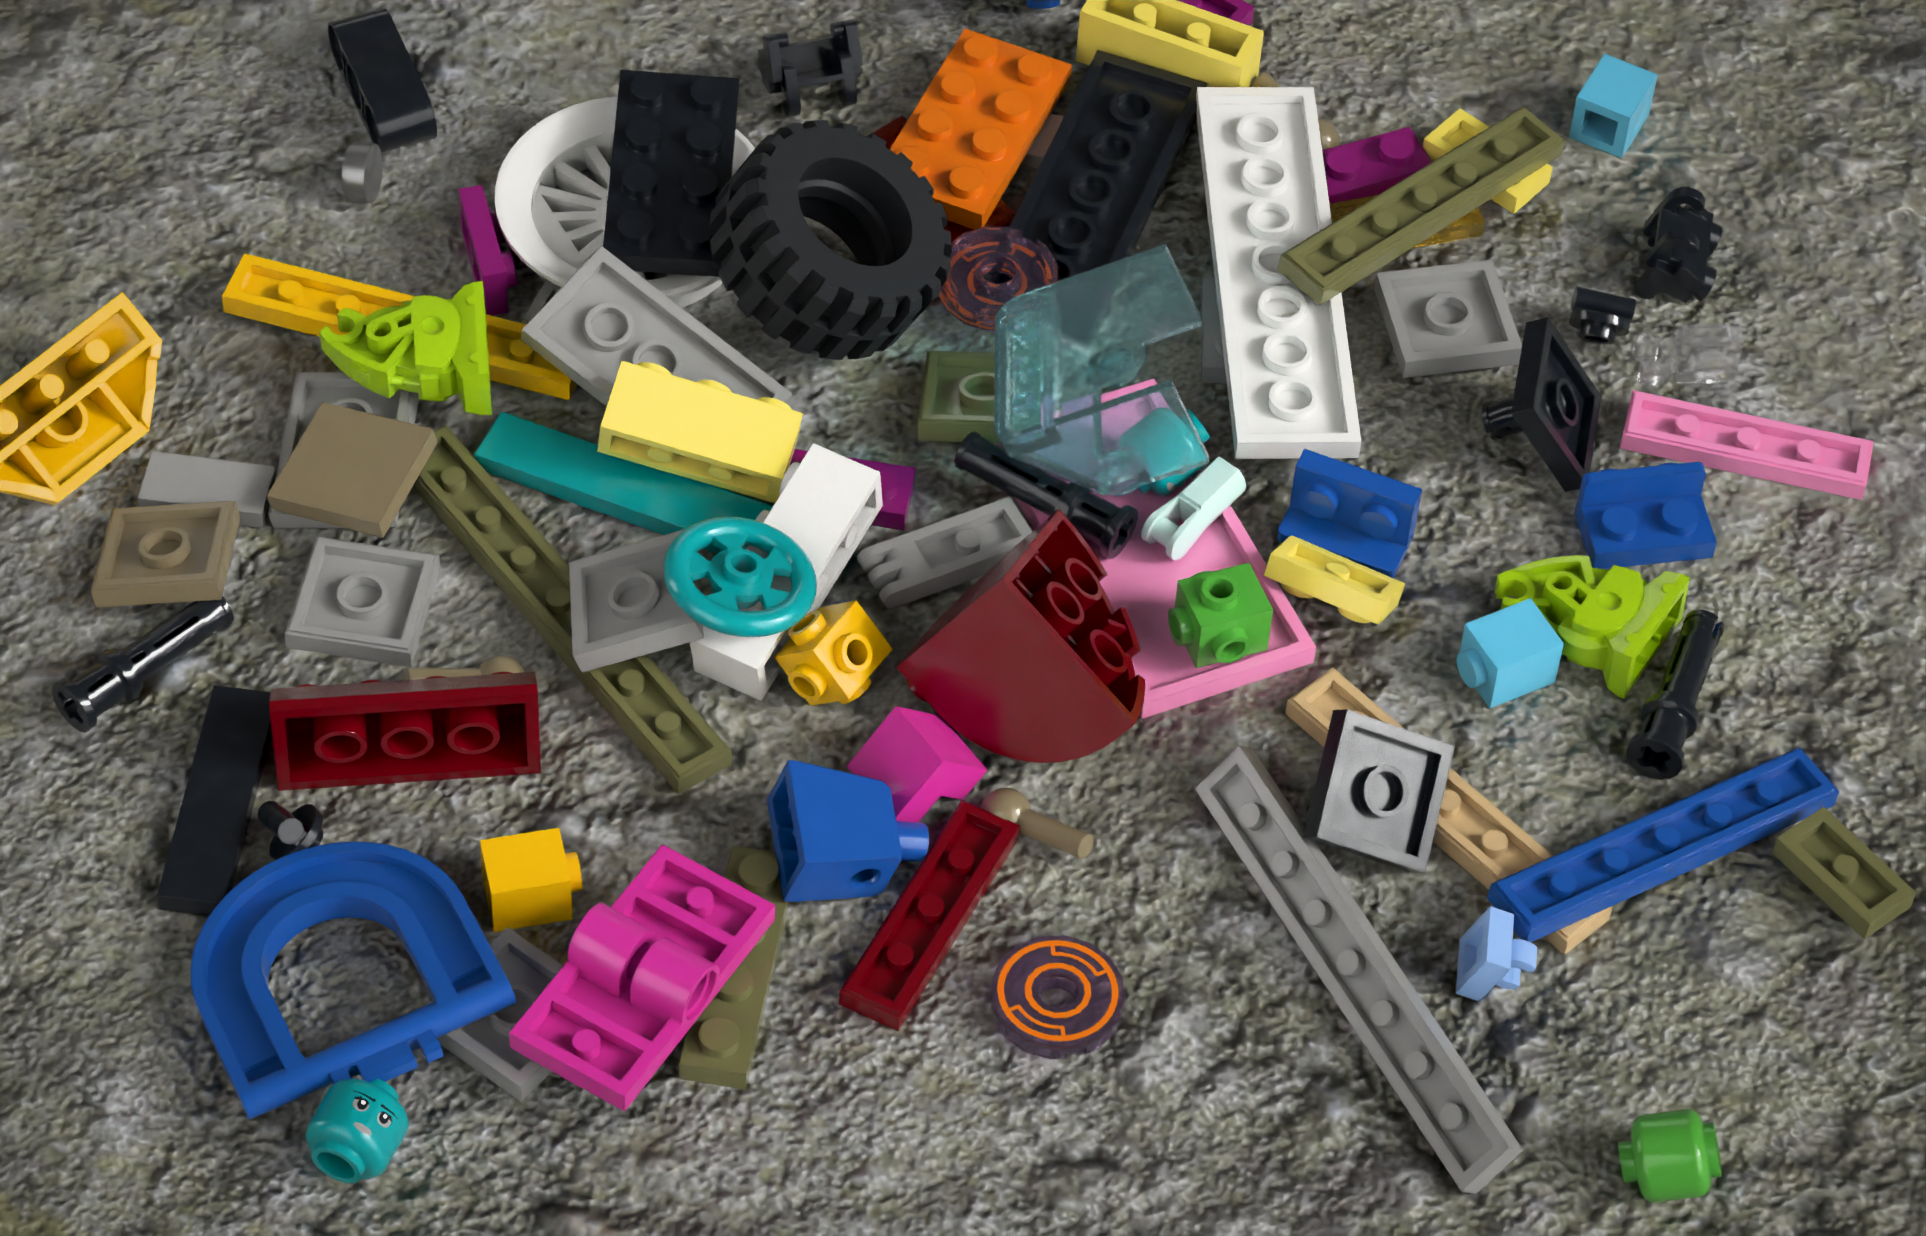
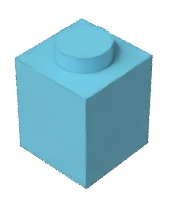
M1604 53L1577 95L1569 138L1622 159L1649 116L1658 74Z
M1530 598L1465 623L1460 651L1456 658L1457 668L1464 683L1469 688H1475L1488 707L1493 708L1555 683L1564 643Z

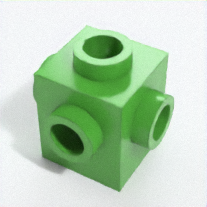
M1245 563L1213 572H1199L1189 578L1178 580L1175 607L1168 611V623L1174 642L1178 646L1185 645L1195 667L1200 668L1219 662L1231 663L1244 656L1266 651L1268 649L1273 608L1250 563Z

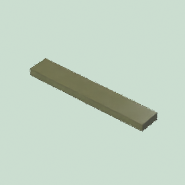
M1523 106L1284 252L1280 256L1277 270L1320 306L1561 156L1566 141Z

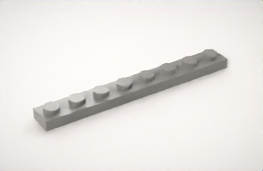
M1240 745L1237 746L1195 788L1196 792L1462 1192L1471 1194L1478 1193L1514 1160L1523 1149L1316 842L1303 837L1304 824L1254 750Z

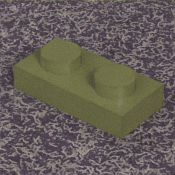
M1824 806L1776 839L1773 854L1864 940L1911 908L1916 892Z

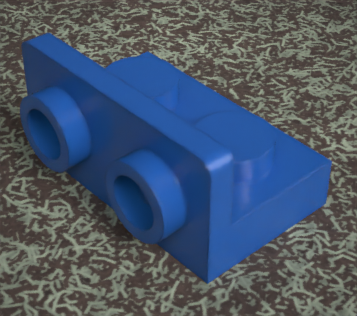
M1304 448L1295 466L1290 506L1278 528L1277 539L1283 543L1288 537L1293 535L1394 578L1414 537L1422 489Z
M1664 463L1659 466L1619 470L1604 469L1599 472L1584 474L1575 508V516L1592 568L1609 569L1613 565L1628 567L1713 558L1717 541L1701 496L1706 476L1703 463Z

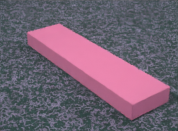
M1632 390L1620 449L1685 463L1702 462L1704 467L1862 500L1867 484L1874 441Z

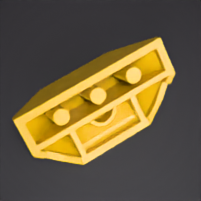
M123 292L0 386L1 493L56 505L149 432L156 388L157 360L160 359L162 339Z

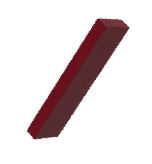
M961 800L840 989L839 1005L899 1031L1017 843L1020 825L1004 820L984 809Z

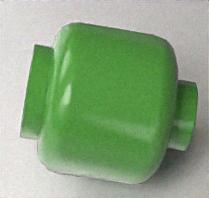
M1681 1109L1638 1116L1631 1126V1140L1618 1142L1624 1183L1637 1181L1641 1195L1649 1202L1658 1203L1704 1196L1710 1190L1712 1178L1722 1177L1714 1122L1703 1124L1702 1117L1693 1109Z

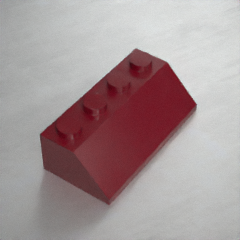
M496 672L491 675L462 677L431 676L426 679L384 682L367 680L361 683L322 686L302 684L291 688H275L271 690L269 707L278 791L541 774L538 688L535 672Z

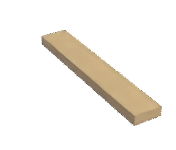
M1333 667L1287 700L1285 714L1323 747L1325 746L1333 710L1348 709L1403 728ZM1450 768L1433 842L1489 890L1491 883L1553 856ZM1613 906L1544 936V938L1565 955L1610 919Z

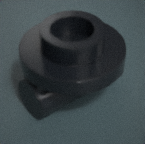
M1576 286L1571 300L1572 312L1569 324L1580 330L1579 338L1597 344H1614L1616 336L1629 334L1636 300Z
M267 801L258 810L259 821L274 834L269 848L270 856L274 860L294 852L318 846L323 838V830L321 829L323 814L314 805L306 804L290 813L278 802Z

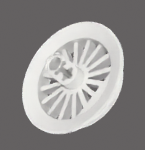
M618 96L578 103L546 117L519 138L508 152L500 167L495 185L494 200L500 230L514 253L529 268L535 271L543 282L547 279L553 284L563 287L601 246L603 247L611 169L608 162H611ZM737 129L735 133L732 176L755 149L750 141ZM588 168L596 182L580 173V171ZM558 186L563 190L555 189V187ZM635 271L645 279L644 272ZM656 273L659 277L658 279L646 280L681 308L706 297L722 284L720 277Z

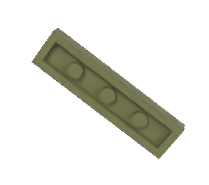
M732 846L725 878L775 904V921L686 1033L679 1062V1079L746 1090L790 902L783 901L775 852Z

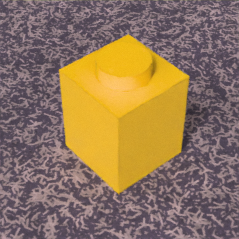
M559 827L480 840L482 882L493 933L504 931L507 927L512 930L572 920V893L583 891L582 876L577 852L565 853Z

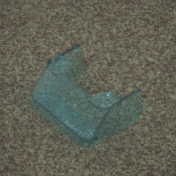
M1166 244L1020 294L1000 308L995 317L994 430L1008 456L1098 494L1113 496L1129 494L1140 486L1210 463L1209 454L1172 379L1101 403V389L1109 386L1118 387L1125 385L1137 376L1146 359L1145 345L1202 326V318Z

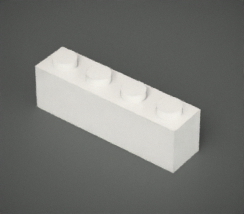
M814 443L801 463L793 462L787 469L781 482L780 496L771 511L763 510L756 518V521L768 524L792 538L811 561L816 575L817 588L814 602L808 613L815 611L821 606L883 506L879 471ZM750 545L746 549L764 559L769 556L767 552ZM773 575L771 588L790 592V578ZM759 601L753 607L738 610L762 611L763 607L761 602ZM703 626L704 638L689 642L694 671L762 701L782 669L774 657L791 639L788 634L789 629L764 637H737Z

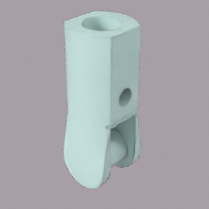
M1221 457L1215 458L1178 495L1147 518L1141 531L1142 539L1147 543L1158 542L1166 547V555L1173 560L1182 558L1206 528L1245 491L1246 482L1238 468ZM1180 519L1185 521L1181 526L1176 524Z

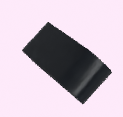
M383 8L329 22L328 37L334 60L372 143L379 146L381 153L436 139L437 124L430 98L388 10Z

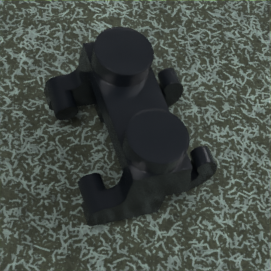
M854 19L830 23L831 34L789 44L786 32L762 37L764 49H758V68L762 74V81L770 94L782 92L781 86L784 88L786 100L782 101V106L787 117L800 115L801 113L800 87L841 80L842 89L838 90L841 104L843 106L856 104L857 89L855 78L860 77L859 66H863L857 22Z
M1690 187L1674 189L1645 221L1643 233L1648 236V245L1652 249L1648 252L1646 260L1649 268L1635 283V295L1650 300L1659 293H1665L1686 303L1691 297L1702 301L1712 289L1717 271L1715 268L1707 265V259L1714 252L1720 241L1722 226L1713 222L1714 214L1704 208L1705 197L1697 189Z

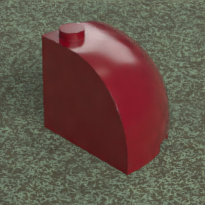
M1060 509L1026 536L972 585L928 629L896 667L904 675L912 693L920 700L928 702L951 727L965 738L993 753L1026 762L1053 763L1069 761L1090 755L1104 748L1136 723L1141 713L1145 696V678L1140 675L1135 676L1132 657L1141 649L1126 608L1122 607L1114 611L1108 596L1100 584V581L1108 575L1106 570L1078 530Z

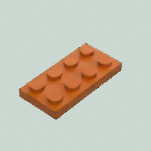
M964 28L889 150L896 155L902 152L913 162L910 168L919 178L922 176L927 178L934 188L932 198L935 204L942 203L948 221L981 232L1071 79L1072 64Z

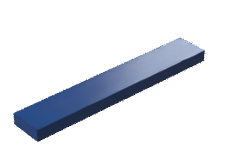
M1799 747L1491 883L1487 899L1495 908L1514 914L1513 931L1520 939L1533 942L1800 822L1823 806L1826 809L1831 808L1836 802L1839 791Z

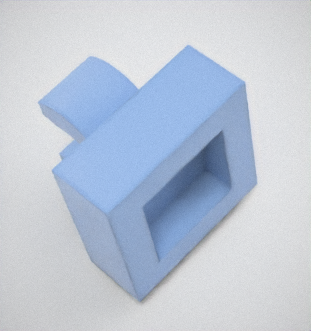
M1490 906L1460 938L1456 994L1480 1002L1495 985L1505 989L1516 990L1520 986L1521 969L1530 973L1536 970L1537 947L1529 941L1513 939L1514 914Z

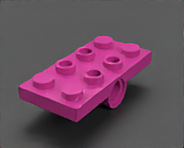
M662 844L612 907L604 903H598L583 917L571 939L568 949V961L509 1032L510 1048L625 1112L775 921V904Z

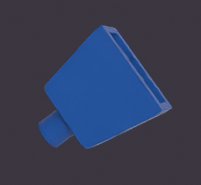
M787 760L766 799L783 901L800 902L875 897L884 891L901 861L922 862L928 851L929 832L927 825L918 822L896 821L890 787L880 780L800 761Z

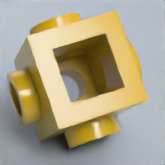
M855 600L819 607L815 611L806 614L800 622L789 629L788 634L791 639L774 658L788 675L792 689L799 696L806 699L810 706L837 701L840 704H847L860 697L871 685L869 676L893 649L858 601Z

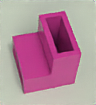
M895 706L847 765L852 774L880 780L889 786L896 821L919 822L940 796L963 800L988 771L940 715Z

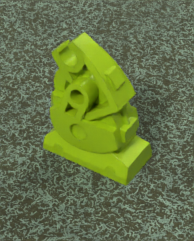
M483 281L464 285L452 299H443L431 295L414 296L412 300L402 301V306L382 308L371 313L369 316H365L353 309L343 308L337 314L339 331L347 332V334H335L327 326L319 332L321 348L325 354L347 376L370 391L391 398L402 389L418 393L419 399L428 401H446L450 396L457 394L465 412L492 415Z
M1559 556L1533 561L1498 574L1495 595L1496 599H1502L1501 609L1531 598L1564 643L1562 654L1567 656V660L1583 667L1602 670L1607 688L1615 695L1624 699L1682 620L1691 577L1681 573L1665 571L1650 583H1647L1646 580L1642 579L1640 572L1617 565H1613L1610 570L1592 568L1589 556ZM1506 596H1515V597H1518V598H1517V599H1514V598H1509V597H1506Z

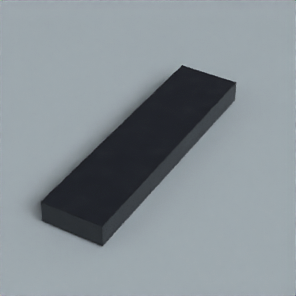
M213 686L157 894L159 909L210 915L220 901L232 890L272 737L269 707L271 692Z

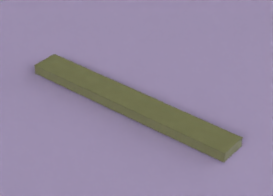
M445 425L435 430L434 433L438 443L415 481L413 488L672 788L680 794L732 765L731 749L647 654L581 672L572 655L569 565L450 429Z

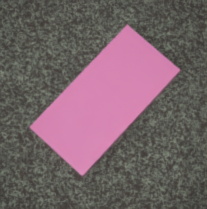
M1155 379L1046 411L1042 444L994 443L1068 484L1073 481H1085L1093 487V493L1120 508L1129 505L1138 511V520L1131 538L1120 554L1114 559L1104 557L1100 553L1099 546L1086 539L1084 540L1108 574L1100 581V584L1108 596L1114 611L1120 607L1126 608L1141 650L1132 657L1135 676L1140 675L1145 678V696L1139 715L1141 719L1314 663L1316 652L1314 642L1277 581L1264 576L1267 565L1231 505L1206 528L1188 552L1178 560L1168 557L1166 555V547L1160 543L1150 544L1142 539L1141 531L1147 518L1178 495L1194 479L1192 478L1168 496H1159L1152 490L1143 495L1115 459L1114 455L1121 451L1118 437L1123 429L1158 404L1170 406ZM1015 498L1033 530L1050 517ZM1180 519L1176 524L1181 526L1185 521ZM1250 563L1273 608L1268 649L1244 656L1231 663L1219 662L1196 668L1185 645L1178 646L1174 642L1169 628L1168 611L1175 607L1178 580L1189 578L1203 571L1213 572Z

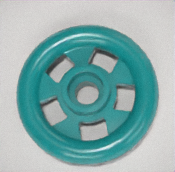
M718 517L698 522L676 536L664 558V580L673 600L693 620L723 634L737 637H764L785 631L805 617L816 596V575L806 553L792 538L782 531L756 520L741 517ZM744 544L767 552L769 556L764 559L754 552L742 549ZM709 545H714L721 550L711 561L706 560L697 552ZM773 575L790 578V592L772 589ZM708 578L713 594L705 596L697 589L693 581ZM759 601L761 602L763 607L762 611L738 610L753 607Z

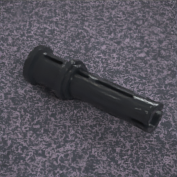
M975 431L969 433L958 448L954 460L956 468L971 473L1048 516H1051L1060 509L1084 539L1100 547V553L1104 557L1114 559L1120 554L1131 538L1138 520V511L1129 505L1120 508L1093 493V487L1087 482L1073 481L1068 484L1031 464L1029 461L986 440Z
M223 596L221 600L194 601L158 624L154 629L123 650L105 649L95 656V665L72 680L62 678L52 685L51 692L58 710L72 727L79 732L86 733L96 726L99 715L120 701L128 704L139 697L140 691L143 688L142 682L174 660L185 655L189 650L221 628L232 624L234 616L230 605Z
M1693 610L1687 613L1679 639L1663 676L1660 689L1657 693L1647 698L1641 709L1642 728L1639 734L1632 737L1627 746L1626 758L1631 767L1649 778L1659 780L1671 779L1679 774L1685 762L1684 752L1682 751L1685 740L1691 737L1697 729L1699 715L1695 707L1696 701L1709 671L1715 649L1724 632L1723 622L1716 623L1718 616L1709 611Z

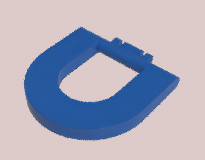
M338 842L318 845L283 856L255 871L237 884L214 908L197 938L191 962V986L196 1005L206 1032L248 1120L328 1085L335 1084L340 1080L351 1079L353 1076L360 1075L361 1079L367 1082L381 1079L385 1082L418 1068L412 1052L415 1049H421L427 1063L439 1059L444 1055L440 1041L437 1040L438 1037L517 1003L508 978L464 896L451 878L434 863L420 855L395 846L373 842ZM363 918L388 927L403 942L433 1002L305 1058L300 1053L268 988L269 973L276 956L297 934L315 924L331 919Z

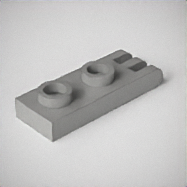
M1009 496L869 546L859 553L857 561L863 571L870 572L868 579L876 590H881L879 597L887 608H896L983 576L1028 536L1032 530Z

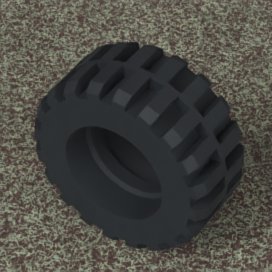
M828 120L805 121L803 124L791 123L778 128L774 134L767 135L720 191L716 198V207L711 211L709 224L710 234L713 235L710 240L714 263H721L722 268L719 270V277L726 291L733 290L739 298L737 306L748 318L753 315L764 325L761 330L774 340L779 336L790 342L789 348L803 354H810L813 350L818 351L819 358L842 360L846 355L848 359L866 358L872 356L875 351H884L893 345L941 292V287L947 281L951 269L949 257L952 255L951 233L944 230L947 225V216L942 203L935 204L932 198L934 188L925 176L921 178L917 176L910 168L913 162L902 152L896 155L886 148L887 141L873 133L867 136L859 134L858 127L846 123H836L833 127H830ZM804 217L821 223L838 235L849 247L858 263L839 256L824 245L813 233Z

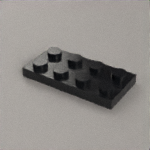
M620 70L603 247L633 271L719 277V270L722 268L721 263H714L710 244L713 235L710 234L709 224L711 211L716 207V198L732 177L739 78Z

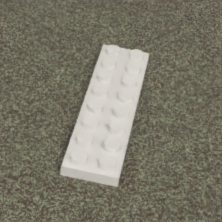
M1197 87L1196 117L1235 459L1300 458L1304 448L1331 458H1359L1361 435L1342 294L1339 293L1319 306L1277 270L1281 254L1332 224L1314 87Z

